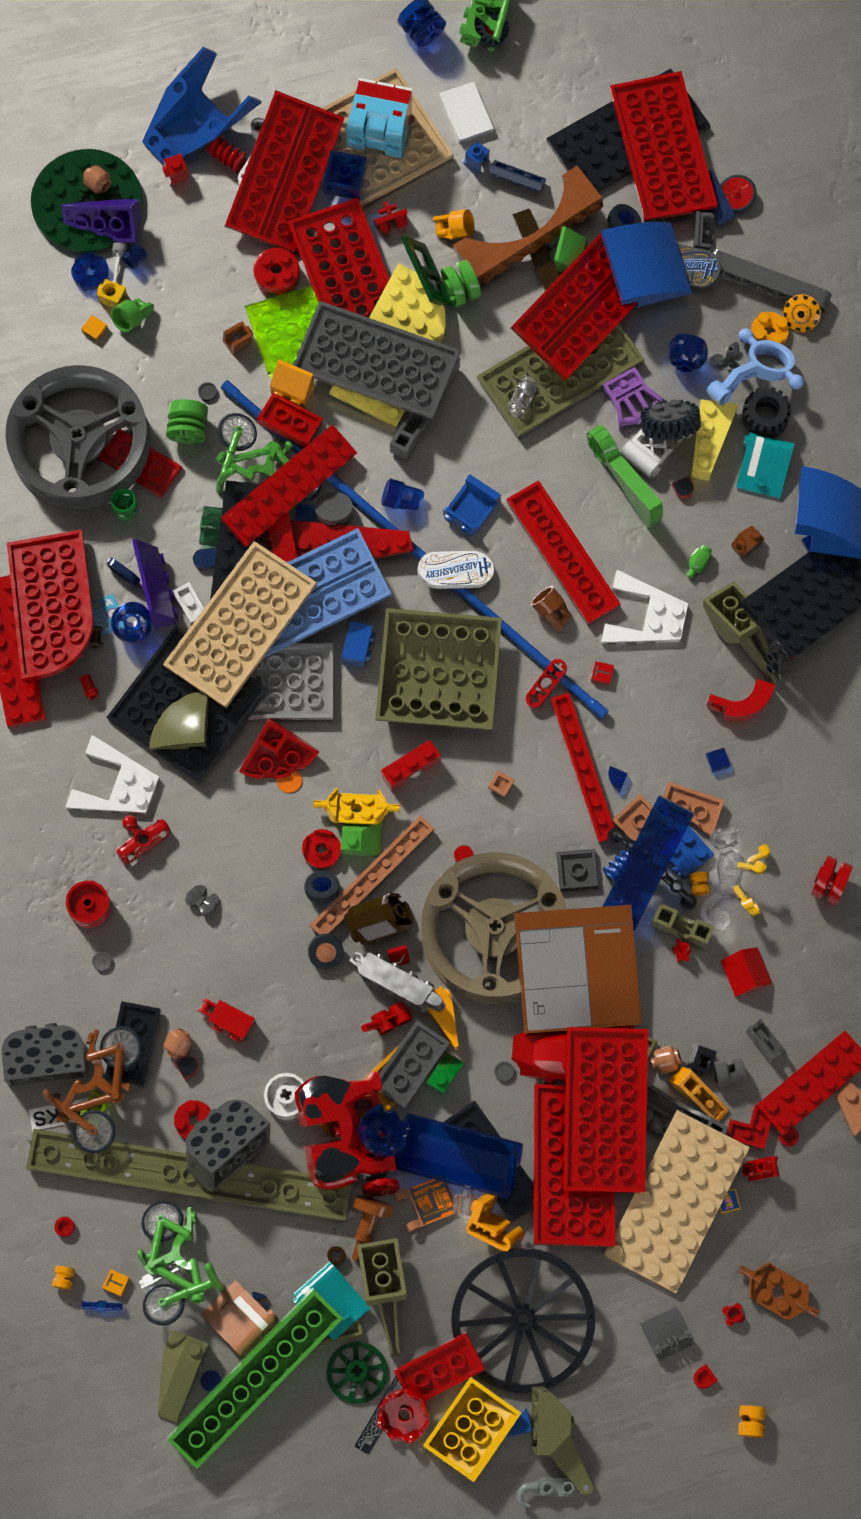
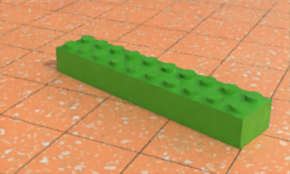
M312 1287L167 1436V1440L198 1469L342 1321L343 1317Z

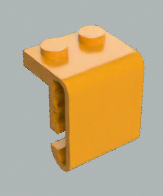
M490 1191L473 1202L470 1208L472 1214L466 1230L471 1236L502 1251H508L524 1239L525 1233L520 1226L510 1233L504 1231L509 1228L511 1222L492 1213L498 1194Z

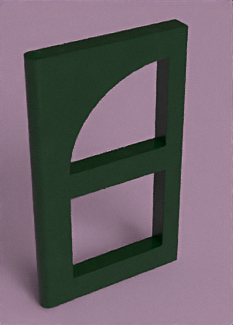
M402 236L403 245L429 302L438 306L444 305V308L448 310L454 308L426 244L410 237ZM415 250L422 253L428 268L421 265ZM429 279L435 281L439 292L434 288Z

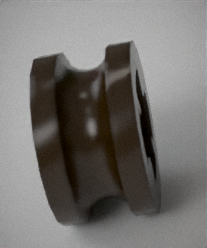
M334 1246L329 1249L327 1258L333 1265H340L345 1261L346 1254L341 1247ZM337 1250V1253L338 1251L342 1253L339 1261L331 1259L333 1256L332 1252Z

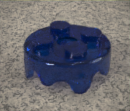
M383 1104L376 1105L360 1119L358 1124L359 1138L364 1147L374 1155L387 1158L398 1154L407 1144L406 1136L410 1130L409 1123L402 1122L396 1111H384ZM378 1130L384 1133V1137L379 1135Z

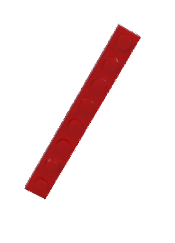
M570 693L552 697L550 701L598 844L608 841L607 833L615 827Z

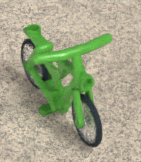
M232 413L226 415L218 425L219 439L228 449L226 453L221 451L215 459L222 464V470L216 483V492L222 493L224 482L235 473L249 480L255 478V473H264L270 477L275 473L273 470L275 460L281 467L289 461L286 455L293 447L292 443L287 441L281 449L277 442L270 441L264 448L235 455L236 451H245L253 446L257 438V430L253 421L243 414ZM266 455L264 465H252L245 469L236 464L240 461ZM322 484L301 502L315 499L321 491Z
M169 1201L156 1202L144 1212L141 1221L142 1230L149 1239L153 1240L151 1253L145 1254L143 1250H138V1258L145 1265V1270L148 1274H159L185 1288L180 1290L171 1284H160L150 1289L145 1295L142 1306L145 1317L151 1323L161 1326L175 1322L182 1315L185 1301L192 1298L193 1303H203L204 1292L214 1286L222 1292L226 1288L220 1282L211 1263L205 1264L209 1280L202 1282L197 1260L191 1258L188 1262L181 1257L180 1250L184 1241L193 1240V1224H197L196 1211L193 1212L191 1207H187V1224L185 1227H182L183 1214L181 1209ZM176 1236L172 1245V1251L161 1257L163 1242ZM175 1262L183 1270L191 1272L193 1283L164 1267Z

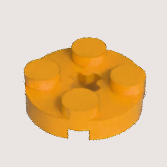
M761 312L754 319L751 331L754 334L753 338L757 341L770 340L783 345L788 337L789 327L787 319L774 312ZM771 327L775 332L767 334V330L764 329Z

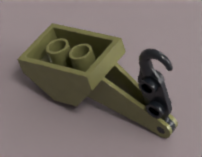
M733 581L703 600V607L714 630L725 642L740 643L762 671L767 681L776 684L782 680L780 675L782 657L784 654V657L788 658L787 649L779 640H774L771 647H768L760 626L739 605L748 595Z

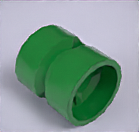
M124 488L118 489L113 493L111 505L115 516L122 521L133 519L138 512L134 493Z

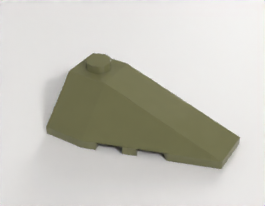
M171 1331L163 1350L158 1405L159 1416L175 1423L178 1422L209 1349L207 1343L188 1335Z

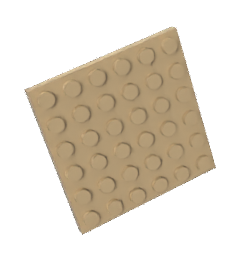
M397 68L373 80L410 88ZM356 90L322 108L345 117L328 164L350 198L358 197L362 207L453 158L452 151L413 92V114L402 158L387 156L385 151L365 147V150L362 151L347 147V121L351 113Z

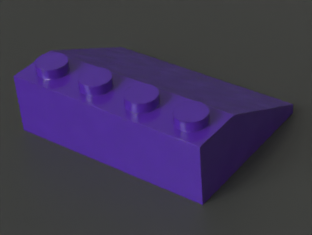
M133 539L132 542L153 629L176 625L177 609L176 606L172 607L170 601L174 600L172 588H167L166 583L170 582L168 572L163 571L162 565L166 564L163 553L159 554L158 547Z

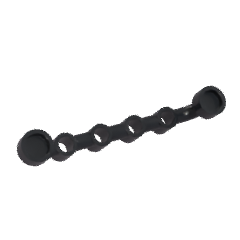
M615 827L609 830L607 833L608 841L612 844L621 842L628 853H633L640 859V863L643 866H648L655 873L657 879L663 880L668 884L671 892L678 893L682 897L680 904L683 909L692 910L696 906V897L689 894L683 888L681 881L670 877L667 868L659 867L653 861L651 854H645L639 849L637 841L629 840L619 828ZM629 844H634L635 849L631 850ZM644 857H648L650 863H645ZM659 870L664 871L665 875H664V876H660V875L658 874V871H659ZM674 883L679 885V890L674 889Z

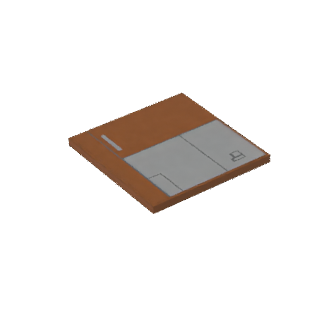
M631 905L514 913L524 1034L565 1031L567 1027L602 1028L642 1024Z

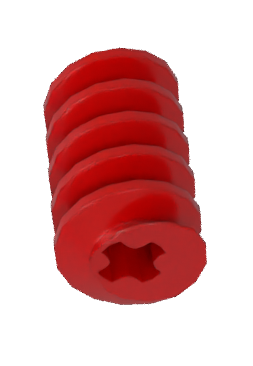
M220 135L210 143L206 153H210L211 157H216L217 161H222L224 166H228V169L238 174L247 162L245 158L246 152L244 151L239 154L241 148L238 147L233 150L235 144L231 143L227 146L229 140L225 139L222 142L223 136Z

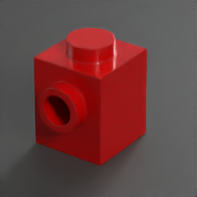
M181 153L164 159L165 166L162 167L165 178H169L171 185L189 179L187 167Z

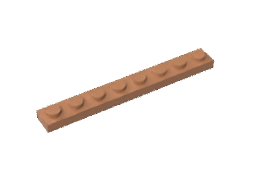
M420 815L310 924V927L318 935L331 934L345 920L344 914L348 913V909L362 903L434 831V828Z

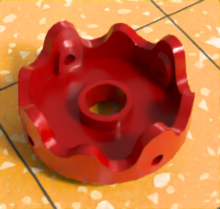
M267 249L254 262V280L262 293L267 294L271 292L279 296L283 295L289 290H295L298 285L300 276L299 262L295 255L286 249ZM275 266H278L282 269L281 272L277 274L273 273L271 270Z
M395 1390L388 1394L379 1406L378 1427L393 1441L401 1440L406 1441L407 1444L413 1443L425 1432L429 1425V1406L426 1400L413 1390ZM407 1410L410 1413V1418L403 1419L400 1416V1411Z

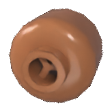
M95 165L87 168L83 173L84 185L94 193H104L109 189L111 185L110 174L100 166Z
M180 1028L171 1030L163 1045L168 1051L167 1055L178 1059V1056L185 1057L193 1043L190 1037L191 1034Z
M666 1046L654 1051V1058L651 1059L654 1070L658 1069L664 1075L678 1070L680 1064H682V1059L677 1048L674 1049L672 1046Z

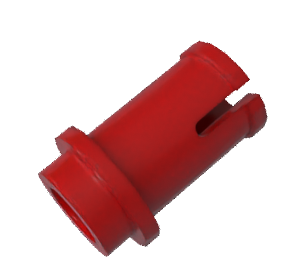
M85 674L81 676L79 680L84 688L85 697L88 700L97 698L99 696V689L95 687L91 675Z

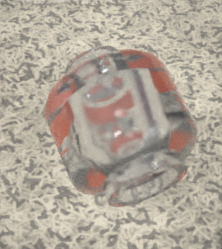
M461 1189V1193L453 1197V1213L458 1215L460 1219H470L472 1214L470 1208L475 1200L480 1199L479 1195L473 1194V1190Z

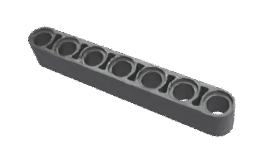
M711 250L720 261L722 268L720 277L784 301H788L793 296L799 294L809 295L818 302L821 313H825L832 296L829 291L720 250Z

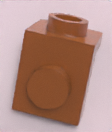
M752 525L739 533L731 546L742 558H745L765 538Z

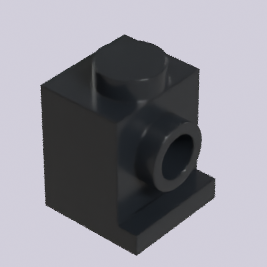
M693 1044L687 1067L691 1068L699 1076H702L703 1073L710 1074L717 1051ZM699 1057H700V1058H701V1063H700V1064H697V1063H698V1060H699Z

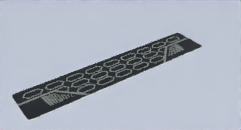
M396 1376L355 1444L356 1448L366 1454H369L382 1432L377 1424L379 1406L388 1394L395 1390L403 1389Z

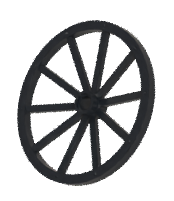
M512 1248L485 1258L466 1275L459 1286L453 1303L451 1317L453 1338L461 1335L460 1327L512 1323L478 1353L482 1359L517 1328L505 1380L495 1377L485 1370L476 1375L486 1383L505 1391L532 1393V1386L551 1388L571 1376L582 1364L590 1350L594 1337L595 1310L585 1282L567 1262L543 1250ZM516 1257L536 1258L523 1306L503 1262L505 1259ZM542 1260L555 1265L570 1277L532 1308H529ZM497 1263L516 1309L475 1286L472 1282L485 1269ZM573 1283L579 1289L586 1308V1313L535 1314ZM469 1289L512 1316L460 1320V1310L463 1298ZM520 1314H526L529 1317V1321L520 1323L517 1318ZM587 1320L586 1333L579 1352L535 1321ZM531 1328L575 1357L568 1366L550 1378ZM523 1331L527 1335L543 1377L542 1381L533 1383L511 1382Z

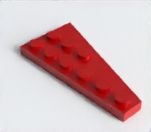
M290 520L297 558L357 528L374 560L413 552L409 531Z

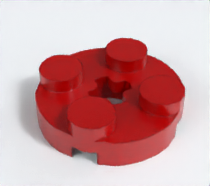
M317 829L305 837L302 843V854L306 863L314 868H331L340 858L341 843L333 832L326 829ZM321 844L327 849L323 854H319V851L316 850Z
M188 1100L180 1105L174 1115V1126L178 1134L186 1140L194 1125H190L191 1121L189 1118L198 1116L197 1120L202 1122L210 1113V1107L197 1100Z

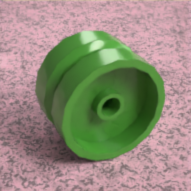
M466 259L456 264V270L452 266L441 269L443 284L456 308L466 303V297L470 301L481 298L478 280L473 268Z

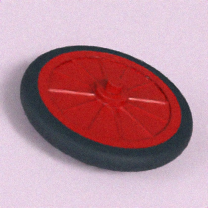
M732 175L720 184L734 213L743 212L753 205L757 191L755 184L750 178L744 175Z

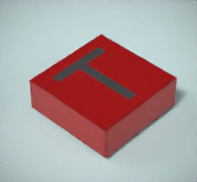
M595 661L591 681L610 685L614 665Z

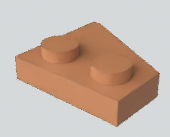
M848 1081L836 1095V1100L843 1111V1116L847 1120L852 1136L855 1137L861 1130V1090Z

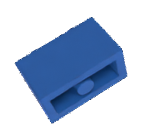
M350 621L342 654V663L365 668L366 662H370L371 658L370 644H374L376 633L373 632V626Z

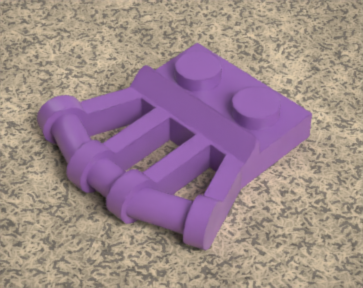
M636 367L602 385L612 405L615 407L618 428H623L625 425L641 424V413H637L629 400L630 398L635 396L643 411L645 407L649 408V406L642 397L641 392H644L654 400L653 405H655V402L663 403L664 401L660 395L646 385ZM621 403L625 404L632 417L622 418Z

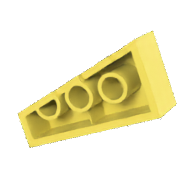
M701 399L699 405L701 428H699V431H696L690 478L710 480L739 404L726 403L719 405L716 401Z

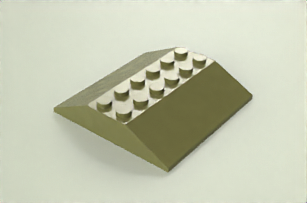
M386 608L375 721L492 730L502 618Z

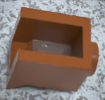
M243 321L223 332V343L232 355L252 343L253 332Z

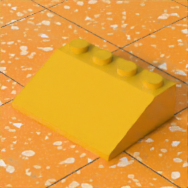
M470 1377L423 1447L457 1472L475 1482L522 1413Z

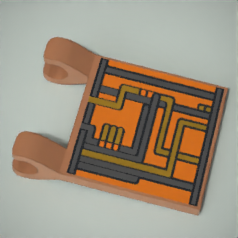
M445 1175L396 1192L394 1195L396 1202L410 1197L417 1214V1220L407 1223L406 1228L408 1232L415 1231L459 1213L456 1202V1208L454 1206L453 1195Z

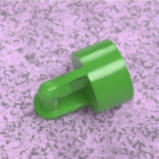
M138 298L132 301L124 300L112 308V322L120 331L129 332L140 325L143 319L151 315L154 305L150 302L145 303Z

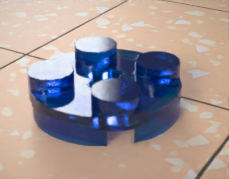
M85 253L78 256L71 268L75 284L84 291L98 289V286L103 284L105 279H109V268L106 260L102 256L94 255V253ZM88 268L95 270L92 275L86 274Z

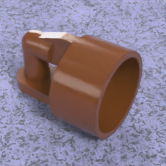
M553 586L544 589L531 602V606L540 617H545L555 630L563 631L565 628L564 624L570 619L571 613L568 611L565 601ZM554 610L560 613L561 616L559 618L553 612Z

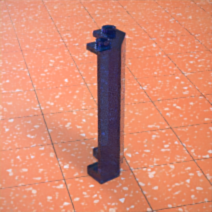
M407 1113L405 1119L400 1121L398 1132H401L400 1142L397 1148L392 1150L397 1170L505 1199L510 1198L517 1179L515 1177L517 1167L522 1159L523 1143Z

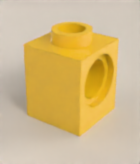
M105 279L103 284L98 286L96 294L100 303L113 308L126 299L127 290L126 287ZM109 292L115 293L113 296H107Z

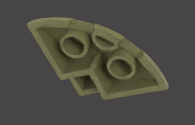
M200 691L186 695L172 703L161 714L157 724H155L151 734L149 749H189V747L207 746L209 696Z

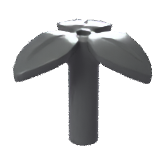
M734 342L727 347L725 357L721 354L713 355L710 358L712 363L719 367L727 363V370L729 372L739 367V362L732 360L739 355L738 343Z

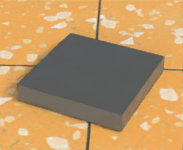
M595 849L556 852L559 889L561 892L599 889Z

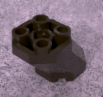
M388 893L382 897L352 906L348 909V913L344 914V919L351 931L352 940L356 943L360 942L362 945H372L378 941L411 930L413 925L410 924L414 922V917L409 904L406 901H400L399 898L401 896L399 893Z

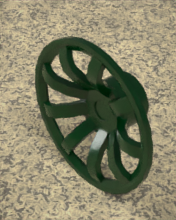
M355 1341L346 1343L339 1347L329 1359L327 1381L334 1394L345 1402L361 1404L371 1401L381 1393L387 1382L388 1367L383 1354L376 1347L366 1342ZM358 1346L370 1349L363 1360H359ZM353 1347L354 1360H348L342 1354V1351ZM375 1353L381 1363L368 1366L367 1362ZM337 1356L347 1365L346 1368L332 1367ZM383 1369L382 1381L370 1376L369 1372ZM331 1373L345 1374L346 1377L334 1385ZM366 1380L379 1386L371 1395L366 1387ZM347 1382H351L349 1395L347 1397L343 1395L338 1389L345 1385ZM357 1384H360L365 1395L364 1398H353Z

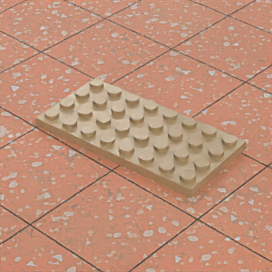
M254 541L163 664L164 667L227 708L317 586V582Z
M677 1110L645 1172V1193L635 1192L615 1232V1247H608L604 1256L677 1293L750 1147Z

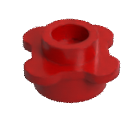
M735 1303L734 1306L723 1307L722 1312L726 1316L725 1323L728 1326L745 1321L741 1304Z

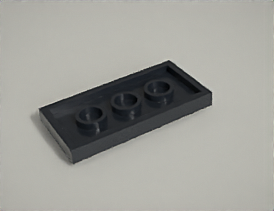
M121 1001L116 1027L122 1026L134 1030L142 1042V1053L139 1060L133 1066L123 1069V1084L129 1083L139 1087L145 1086L161 1012L160 1008ZM116 1031L114 1032L112 1046L118 1043L126 1046L125 1065L136 1057L138 1043L131 1033ZM115 1055L109 1056L108 1059L113 1064H115ZM107 1065L104 1079L113 1081L114 1068Z

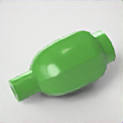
M702 545L701 548H696L689 560L690 570L687 573L689 578L693 579L696 573L704 571L712 559V550L709 547Z

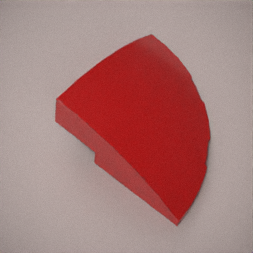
M268 718L248 752L239 772L256 779L285 778L291 776L292 773L299 769H304L318 755L319 751L290 730Z

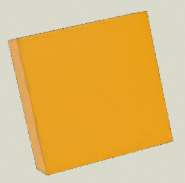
M91 315L81 328V331L98 341L108 326L97 317Z

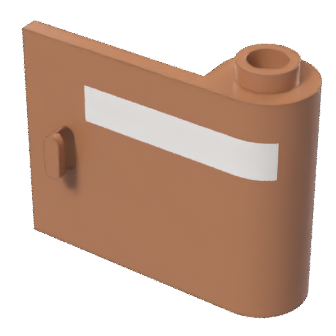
M236 1280L201 1314L205 1321L242 1358L273 1329L278 1319L270 1309L266 1311Z

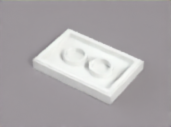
M474 82L439 93L459 143L494 131Z

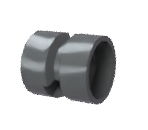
M741 1057L730 1059L729 1063H726L725 1060L713 1063L714 1077L718 1088L729 1086L730 1083L734 1085L746 1083V1073Z

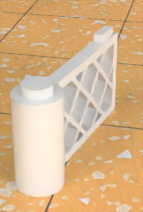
M641 429L632 440L625 444L620 454L646 477H656L661 470L659 466L674 449L669 448L667 450L669 443H666V441H663V444H653L652 438H649L650 444H641L638 439L645 437ZM683 436V439L676 437L677 446L684 440L685 436ZM653 448H664L663 456L659 458L654 454Z

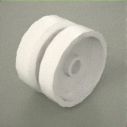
M282 1073L274 1076L267 1083L264 1091L265 1104L270 1114L278 1120L290 1121L299 1117L295 1102V1092L304 1083L301 1078L295 1074ZM284 1095H289L290 1099L286 1100L283 1097Z

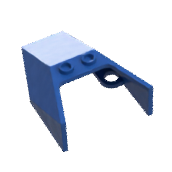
M202 47L169 84L142 140L163 165L166 158L180 153L184 158L214 141L262 103L260 99L248 95L230 116H225L204 94L202 87L217 56V53L213 50Z

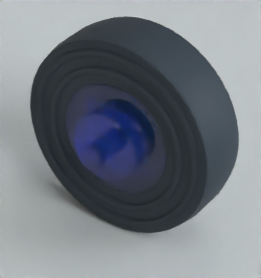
M618 204L609 212L608 223L613 228L641 223V218L638 212L631 206Z
M328 871L314 872L305 881V894L314 903H330L339 895V880L336 875Z

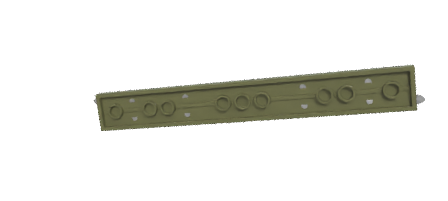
M34 1129L33 1134L25 1136L31 1142L26 1169L30 1171L346 1222L347 1218L355 1217V1213L348 1210L352 1184L337 1189H319L314 1186L309 1173L246 1163L211 1193L188 1171L186 1153L112 1142L102 1152L88 1153L78 1147L73 1135ZM78 1136L81 1144L90 1149L101 1148L108 1142L107 1140Z

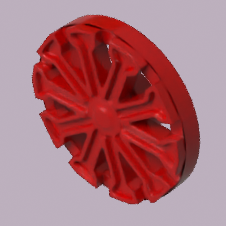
M392 1178L376 1179L362 1185L363 1195L375 1197L376 1195L378 1197L385 1196L386 1193L393 1194L400 1189L399 1181Z

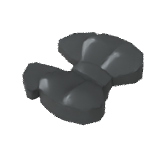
M197 885L187 893L185 902L187 905H196L202 915H208L218 905L219 898L213 893L205 899L203 895L206 887Z

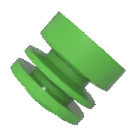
M189 399L171 401L168 406V419L170 420L167 422L166 437L169 440L182 444H198L203 442L206 438V425L204 423L207 422L208 406L199 401Z

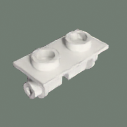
M171 1263L164 1267L183 1278L176 1263ZM148 1274L139 1281L145 1295L157 1285H175L174 1282L161 1275L157 1277V1275ZM161 1288V1289L156 1290V1291L153 1292L151 1295H155V1294L159 1293L160 1290H162V1289H164V1288Z

